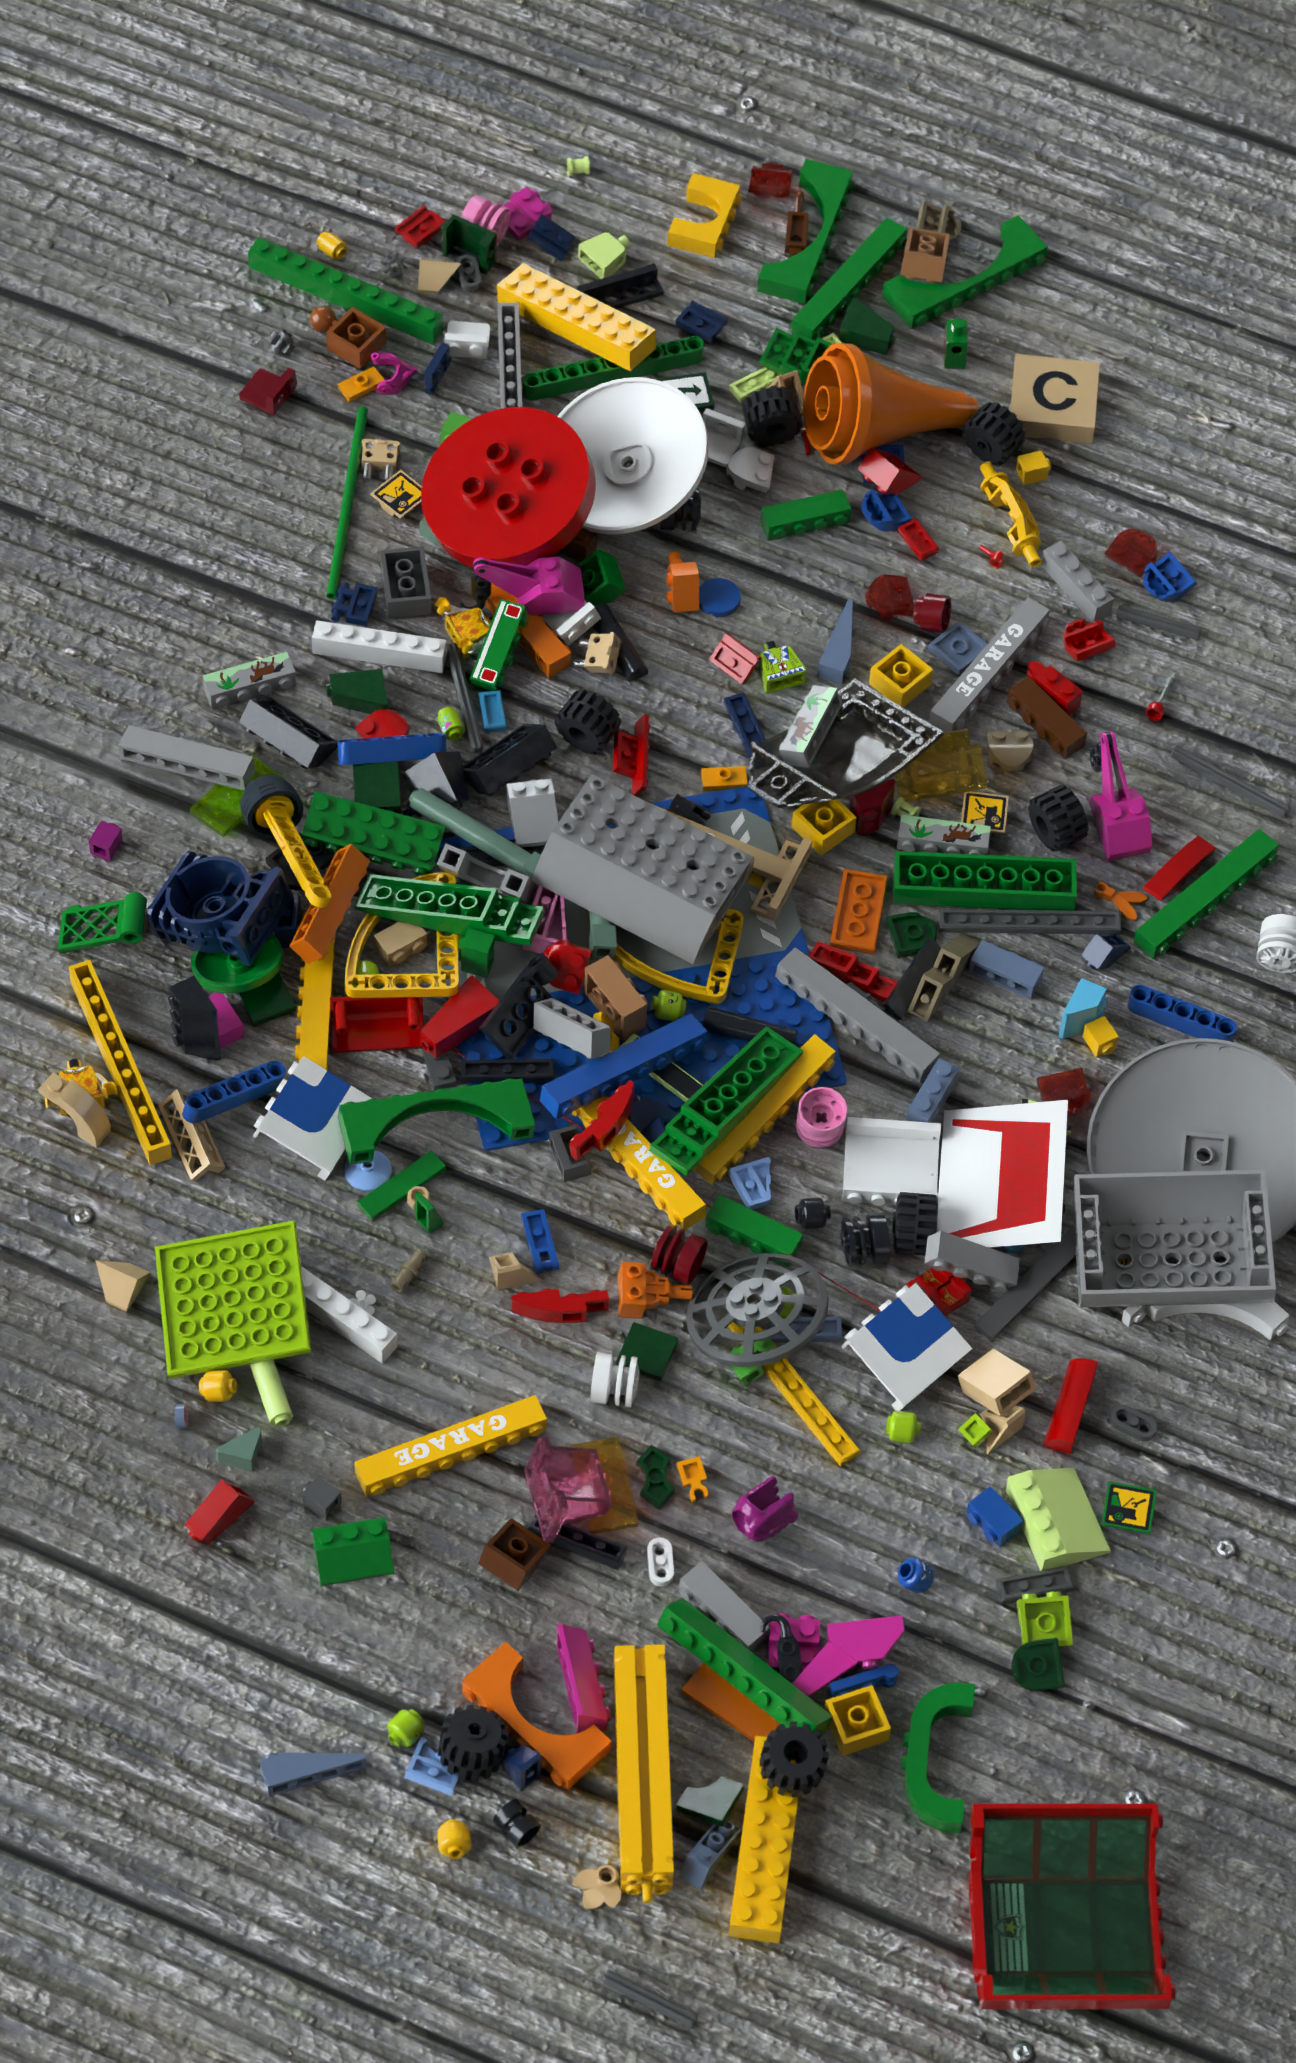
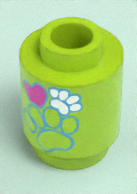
M445 707L438 712L437 721L442 733L446 734V739L452 741L460 739L465 732V728L458 711L453 707Z

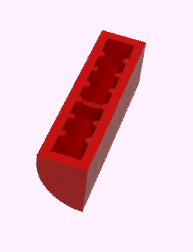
M1078 1358L1068 1363L1043 1446L1071 1454L1096 1374L1098 1361Z

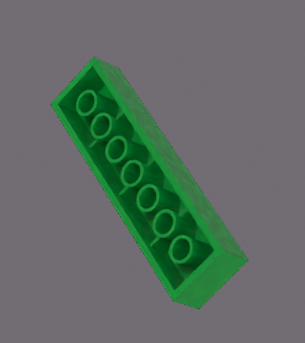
M895 851L893 863V904L1074 911L1077 899L1076 859Z

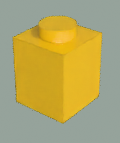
M1042 450L1018 456L1016 471L1023 485L1047 480L1051 464L1049 459L1045 458Z
M1105 1016L1085 1024L1082 1035L1096 1058L1103 1054H1111L1116 1049L1119 1038Z

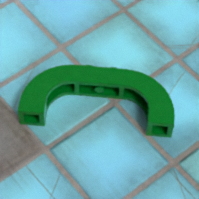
M950 1683L939 1686L928 1692L918 1702L913 1711L909 1732L904 1731L903 1747H907V1755H902L900 1769L905 1770V1794L914 1813L933 1828L958 1834L961 1833L965 1800L950 1799L938 1795L928 1784L926 1771L930 1729L933 1724L946 1716L971 1717L975 1684Z

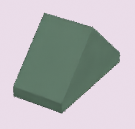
M259 1426L216 1448L218 1463L253 1471L262 1442Z

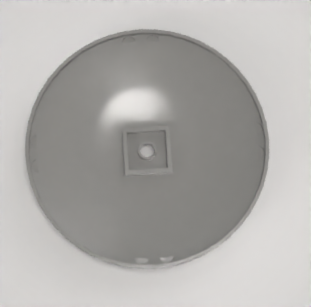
M1196 1038L1179 1040L1155 1047L1123 1067L1112 1078L1100 1095L1092 1113L1087 1135L1089 1173L1266 1170L1273 1244L1296 1224V1080L1271 1058L1245 1045L1231 1041ZM1205 1151L1210 1155V1159L1200 1161L1197 1158V1154ZM1217 1256L1214 1258L1216 1262L1226 1261V1259L1222 1256Z

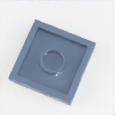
M958 621L929 643L928 650L959 676L968 668L987 644L962 622Z

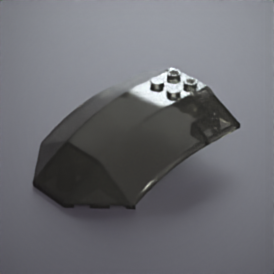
M853 679L839 691L843 704L809 768L789 766L784 763L779 748L781 743L784 742L788 730L758 743L751 741L752 757H750L748 788L778 808L851 797L868 791L901 772L944 736V732L858 680Z

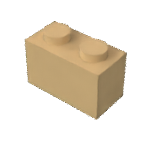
M397 922L373 935L374 949L388 967L403 962L408 956L419 953L427 947V933L424 929L408 923Z

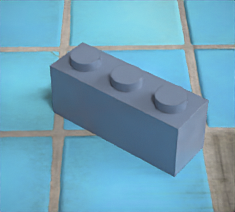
M983 940L971 958L969 966L970 974L1030 1000L1042 981L1044 967L1039 963L1029 961L1020 957L1015 952L1006 951L994 943H988Z
M938 1058L908 1108L906 1121L934 1122L957 1083L959 1067Z

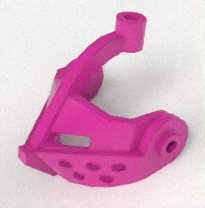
M380 352L371 355L375 365L397 366L395 375L391 379L379 382L377 393L380 395H393L401 392L417 373V367L401 361L391 353Z

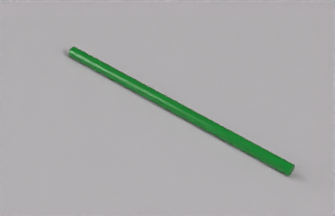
M364 406L359 407L357 411L326 593L328 599H336V593L339 588L362 452V440L364 439L368 408Z

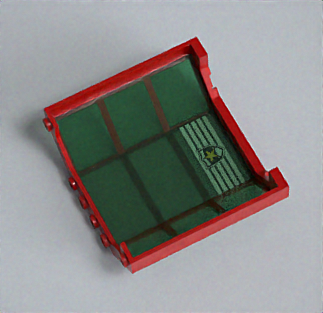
M973 1804L970 1818L972 1833L969 1857L974 1859V1861H971L969 1872L973 1975L974 1982L979 1985L976 1986L978 1998H980L981 2010L1169 2009L1171 2001L1176 1998L1175 1984H1171L1170 1975L1164 1976L1162 1970L1166 1968L1165 1953H1161L1160 1945L1164 1944V1931L1159 1929L1158 1921L1162 1920V1906L1157 1905V1896H1160V1881L1155 1880L1156 1837L1159 1828H1163V1814L1158 1813V1804Z

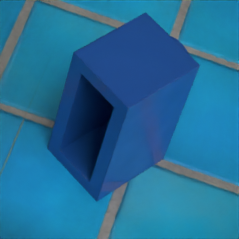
M991 1486L968 1503L966 1514L970 1522L978 1525L984 1531L985 1537L990 1542H994L999 1548L1021 1531L1023 1519Z

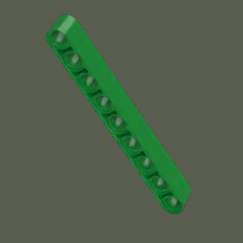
M691 336L656 344V349L631 371L603 357H597L530 372L523 377V396L527 400L535 401L593 388L612 380L642 377L695 365L703 360L704 341L700 337Z

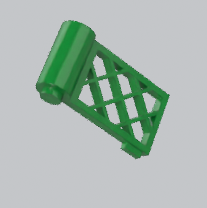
M131 892L123 900L81 907L80 905L67 907V910L62 911L58 942L59 952L63 953L122 941L128 944L140 943L143 939L147 905L146 897L139 892ZM119 908L118 913L112 919L107 916L113 909ZM99 912L100 914L91 923L87 920L93 913ZM78 916L79 919L70 927L68 925L69 918ZM104 918L109 921L101 930L96 928ZM84 922L87 923L88 926L78 934L76 930ZM115 926L116 935L106 936L105 934ZM93 930L97 932L92 939L85 940ZM72 934L77 936L71 943L66 944V940Z

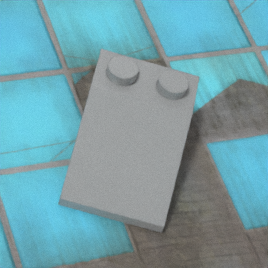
M540 779L507 784L508 808L516 845L521 848L546 845L553 829L559 822L552 780Z

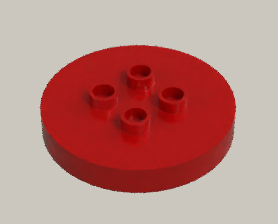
M502 408L469 420L452 432L438 447L423 477L421 487L422 510L428 526L441 547L460 563L474 568L473 561L483 557L495 561L527 566L537 558L553 556L564 548L580 531L588 518L594 502L596 491L595 470L580 437L561 418L535 408Z

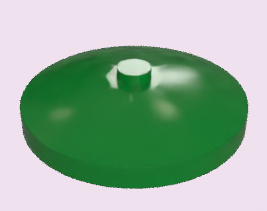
M271 934L251 966L243 965L240 957L226 954L223 951L207 953L195 950L191 958V968L193 975H195L200 985L205 989L226 994L240 993L255 989L271 980L280 970L284 956L280 941Z

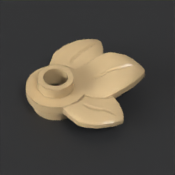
M603 1865L597 1870L585 1869L577 1874L572 1881L574 1887L584 1890L583 1906L586 1910L597 1909L604 1902L609 1907L615 1908L621 1900V1890L618 1886L619 1873L613 1866ZM610 1876L611 1880L605 1882L602 1880V1877Z

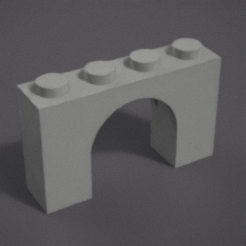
M445 844L437 863L446 873L479 887L496 888L499 895L518 897L521 899V903L526 905L530 904L537 884L526 875L508 869L506 872L473 858L466 851L449 844Z

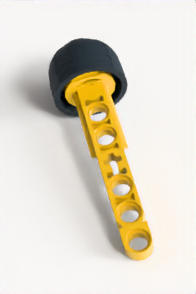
M265 775L252 780L246 786L240 801L241 812L249 829L261 838H275L300 886L305 891L309 902L319 908L327 907L332 896L327 886H324L325 881L295 828L300 822L304 810L298 793L288 781L277 775Z

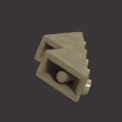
M962 933L941 947L933 968L923 974L908 1012L928 1022L969 964L980 942Z

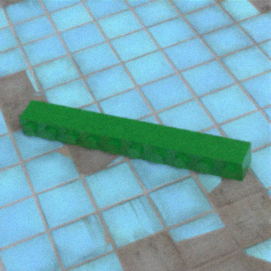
M258 237L248 251L249 268L348 310L354 307L375 321L433 345L443 331V314Z

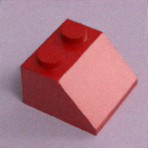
M875 448L869 449L858 467V470L864 474L863 478L870 483L877 484V489L886 495L889 493L898 495L922 478L919 473L895 454Z

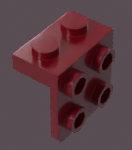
M288 367L280 377L261 368L241 390L239 398L267 413L275 415L297 386L296 371Z

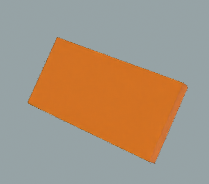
M844 869L830 946L843 950L875 954L888 883L887 875Z
M705 1663L700 1665L681 1690L683 1695L753 1742H755V1736L767 1737L772 1730L776 1732L777 1726L780 1725L778 1721Z

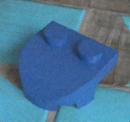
M874 489L865 494L861 510L866 519L875 528L881 531H892L911 521L910 515L897 495L892 493L886 495L882 492L876 493Z
M1171 552L1154 565L1150 562L1144 570L1143 584L1145 589L1151 596L1160 601H1176L1197 585L1193 577Z

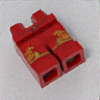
M933 1267L906 1284L910 1288L916 1283L944 1316L968 1303L972 1291L962 1278L955 1277L953 1273L948 1271L935 1270Z

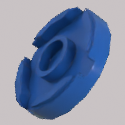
M713 578L705 581L699 587V607L706 614L710 613L715 617H724L737 610L741 595L735 583L728 579Z

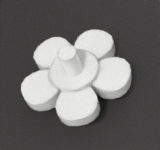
M358 1290L355 1293L357 1299L351 1298L349 1300L372 1315L375 1309L371 1305L376 1302V1298L372 1294L366 1296L365 1291Z

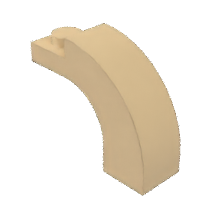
M53 1072L39 1087V1094L61 1107L70 1115L77 1126L78 1137L95 1148L111 1132L109 1119L102 1107L84 1088L73 1080L68 1082Z

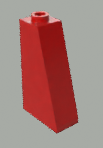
M473 975L470 976L459 987L458 992L451 996L422 1028V1048L427 1053L430 1052L435 1058L440 1057L481 1031L479 1027L498 1004L499 1000Z

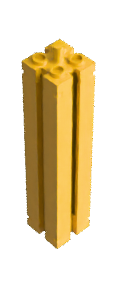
M635 1645L614 1646L613 1673L621 1893L627 1892L629 1895L643 1893V1903L649 1904L653 1902V1894L661 1895L672 1891L674 1876L665 1645H645V1648H635Z

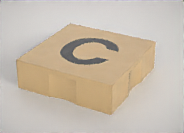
M1015 354L1010 411L1017 415L1018 420H1021L1022 428L1026 431L1025 437L1037 439L1052 438L1066 442L1092 444L1096 420L1100 362Z

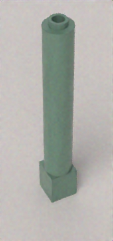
M423 788L412 792L409 798L411 808L437 824L445 826L447 830L518 873L532 879L541 856L535 851L533 854L527 852Z
M589 911L590 935L588 939L589 949L592 950L590 960H600L607 955L613 960L617 948L615 926L612 922Z

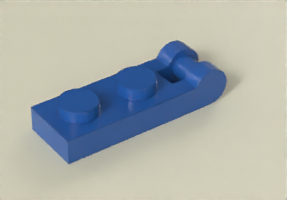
M544 1209L521 1213V1221L535 1274H541L544 1270L549 1269L552 1271L559 1270V1262ZM548 1255L549 1260L541 1261L540 1257Z
M887 1664L832 1682L828 1692L830 1699L873 1685L874 1690L883 1685L887 1688H892L897 1682L898 1668L894 1664Z

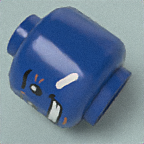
M909 1558L898 1569V1581L900 1585L914 1593H923L931 1587L934 1581V1570L931 1565L918 1558Z

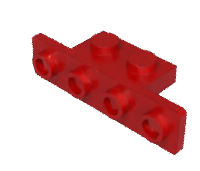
M644 714L635 723L634 736L620 731L614 735L613 772L632 778V795L636 797L642 791H645L648 786L647 769L649 761L647 756L650 747L648 734L651 726L649 724V715Z

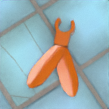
M1099 882L1098 889L1094 891V896L1097 898H1103L1108 901L1112 899L1118 910L1127 919L1132 921L1137 919V914L1130 904H1141L1147 900V896L1143 893L1115 892L1114 889L1108 887L1103 882Z

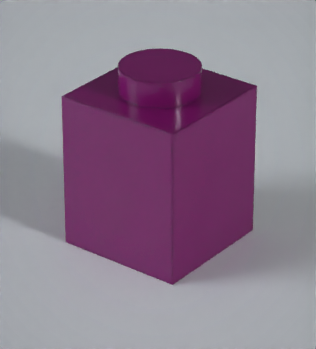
M101 820L89 839L90 853L111 861L123 842L122 828L114 823H107Z

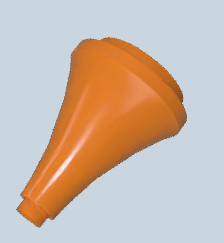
M835 343L831 345L814 362L807 377L803 399L804 425L811 445L818 450L824 461L837 465L849 464L859 456L867 453L870 448H877L917 433L963 427L978 411L976 398L968 397L965 392L945 389L914 380L880 364L862 352L857 346L848 343Z

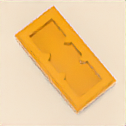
M373 366L338 383V389L348 402H351L376 390L379 382L385 381V379Z
M746 766L701 768L703 791L727 790L748 786Z

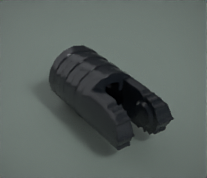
M678 793L668 808V811L703 826L706 825L705 821L711 817L709 811Z

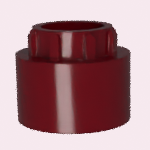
M927 593L925 596L918 597L913 611L914 623L920 626L921 630L944 633L948 628L951 617L952 604L950 596Z

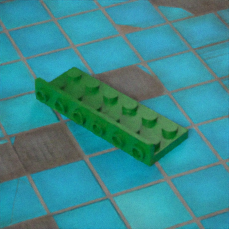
M314 791L300 837L309 846L317 847V844L323 845L331 852H336L349 844H353L365 857L370 858V862L375 864L389 863L392 864V868L397 870L407 868L414 870V874L422 876L433 873L446 827Z

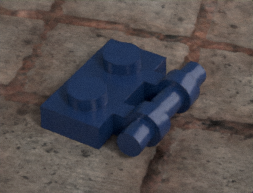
M343 582L341 588L336 593L337 600L331 609V620L338 622L340 616L346 615V623L367 627L378 594V587L356 583L355 589L352 590L349 589L350 584ZM351 600L350 605H345V601Z

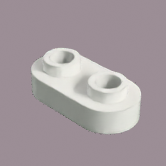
M655 1538L649 1542L647 1547L649 1578L654 1585L663 1587L669 1585L674 1578L672 1546L667 1539ZM662 1551L664 1554L657 1555L655 1552ZM659 1573H663V1574H665L666 1576L663 1577V1578H660V1577H658L657 1575H658Z

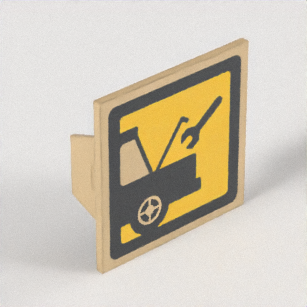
M399 470L371 492L370 495L380 502L381 508L392 517L395 514L401 519L421 503L422 486L405 472Z
M964 791L961 822L991 826L990 835L992 833L1005 834L1009 796Z

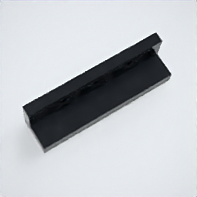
M655 263L577 286L578 291L614 309L664 295V290L657 279L658 268ZM652 284H654L656 290L648 291L644 289L645 286H649ZM628 291H633L637 293L636 296L633 297L625 295V293ZM608 297L617 298V301L613 303L605 300Z

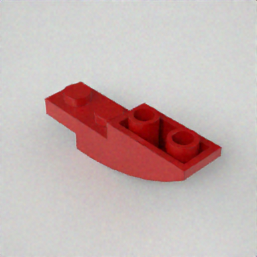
M630 1080L625 1085L619 1086L610 1098L603 1100L597 1108L598 1119L592 1120L583 1132L576 1134L569 1143L570 1153L575 1160L578 1161L593 1147L602 1152L617 1136L629 1117L635 1097L634 1082Z
M546 1288L539 1292H520L516 1295H511V1310L522 1316L545 1322H587V1313L609 1310V1296L607 1290H593L589 1293H571L560 1297L559 1289L552 1290Z

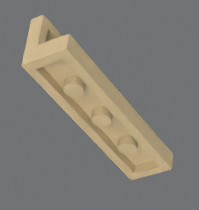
M803 838L800 845L788 840L785 841L778 857L791 863L781 883L766 878L750 912L776 922L811 854L812 840ZM788 849L796 851L794 858L788 859L786 855ZM778 883L779 887L776 892L771 894L768 887ZM770 901L768 911L758 907L761 902Z
M176 1089L158 1106L190 1180L197 1181L207 1171L220 1173L225 1169V1166L205 1121L189 1123L182 1116L186 1098L191 1093ZM173 1102L176 1105L174 1116L170 1115L168 1107ZM179 1120H182L184 1124L182 1134H179L177 1130ZM187 1139H190L192 1142L190 1153H187L185 1149ZM197 1157L202 1166L195 1171L194 1163Z

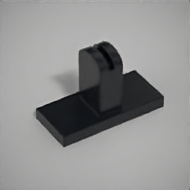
M407 802L408 809L403 811V815L410 817L415 814L421 817V813L411 808L410 803Z

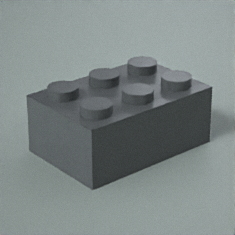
M424 546L380 550V567L388 619L432 614Z

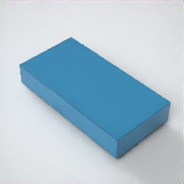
M501 690L480 692L479 703L484 733L507 731Z

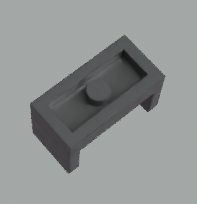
M576 1125L549 1132V1145L563 1182L591 1175L590 1160H586L583 1156L577 1161L570 1153L569 1143L578 1131Z

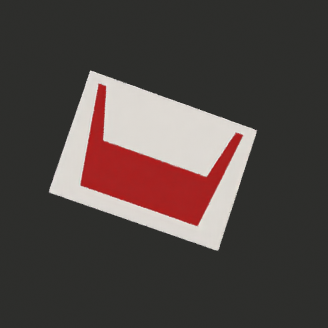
M1068 1100L944 1111L936 1233L943 1231L988 1248L1061 1242Z

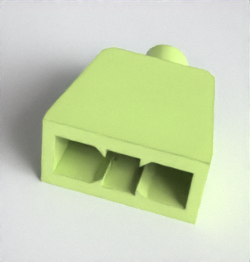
M605 232L580 243L578 259L600 279L610 277L625 264L626 248L630 246V242L624 235L616 240L610 233Z

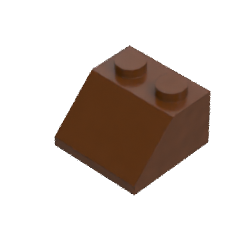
M510 1518L485 1545L478 1564L518 1591L531 1578L550 1549L551 1544Z

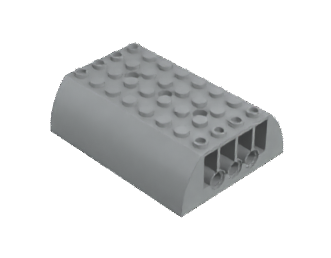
M591 774L553 829L531 881L694 964L749 879L754 865V857ZM606 824H613L617 828H609ZM647 845H654L657 849H650ZM692 865L696 867L697 870H691L687 866Z
M1266 1170L1074 1175V1231L1079 1307L1274 1302L1276 1282ZM1217 1256H1222L1226 1259V1261L1223 1263H1218L1214 1260V1258ZM1173 1257L1176 1258L1178 1262L1176 1264H1170L1166 1261V1259ZM1120 1259H1128L1131 1263L1121 1265L1118 1261Z

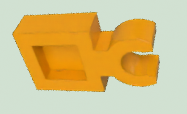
M700 1456L677 1462L676 1466L683 1488L691 1487L689 1493L690 1500L695 1502L694 1493L696 1491H701L704 1499H707L708 1490L701 1484L707 1481V1477Z

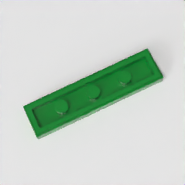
M431 1150L357 1201V1206L371 1221H374L407 1198L408 1191L414 1186L423 1187L446 1170V1165Z

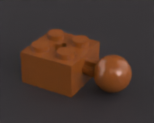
M319 306L310 315V324L313 329L320 333H326L327 349L359 369L371 359L373 353H377L386 344V327L354 307L339 321H337L334 310L328 306Z

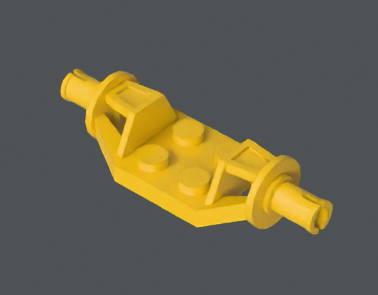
M991 462L983 463L980 466V471L985 477L980 487L982 492L988 496L989 500L996 507L1006 505L1011 509L1009 515L1015 524L1007 532V535L1013 544V553L1018 557L1025 556L1031 568L1038 567L1042 563V559L1037 552L1041 545L1039 538L1040 529L1024 498L1008 484L1009 478L1006 473H996Z

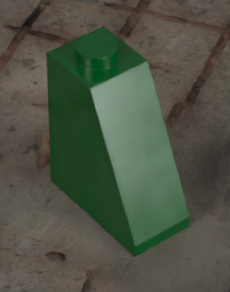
M852 298L840 326V341L853 344L858 348L887 355L889 348H893L896 341V336L893 335L894 326L858 299Z
M382 669L329 674L330 683H326L327 697L331 696L332 705L367 714L381 709L388 710Z

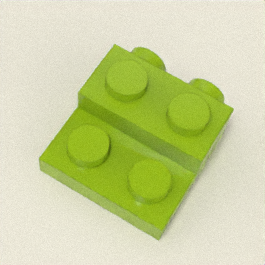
M1061 1591L1046 1593L1047 1597L1037 1598V1593L1023 1594L1022 1599L1017 1600L1022 1645L1029 1641L1057 1637L1059 1647L1073 1646L1068 1595L1062 1596Z

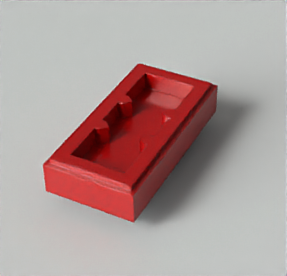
M917 519L898 527V533L920 561L939 553L940 548Z

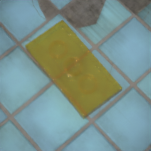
M619 1437L572 1444L571 1453L589 1532L598 1534L638 1527V1518Z

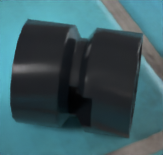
M513 1799L496 1813L493 1822L502 1832L507 1831V1838L515 1847L520 1848L537 1835L541 1829V1824L533 1815H526L527 1809L518 1799Z

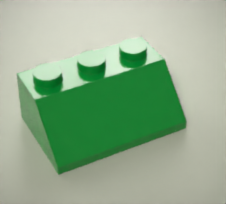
M385 1517L312 1529L313 1546L321 1586L394 1574L390 1539Z

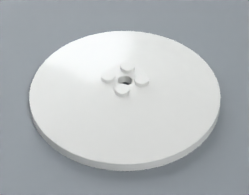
M634 377L602 383L575 398L557 416L569 424L578 434L592 460L595 470L596 491L594 502L582 529L601 534H625L646 529L677 511L693 494L702 479L709 453V440L705 423L694 403L683 392L665 382ZM629 460L634 461L630 467H623L625 462Z

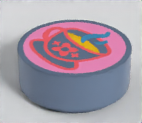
M177 1404L175 1406V1424L177 1428L188 1427L187 1404Z

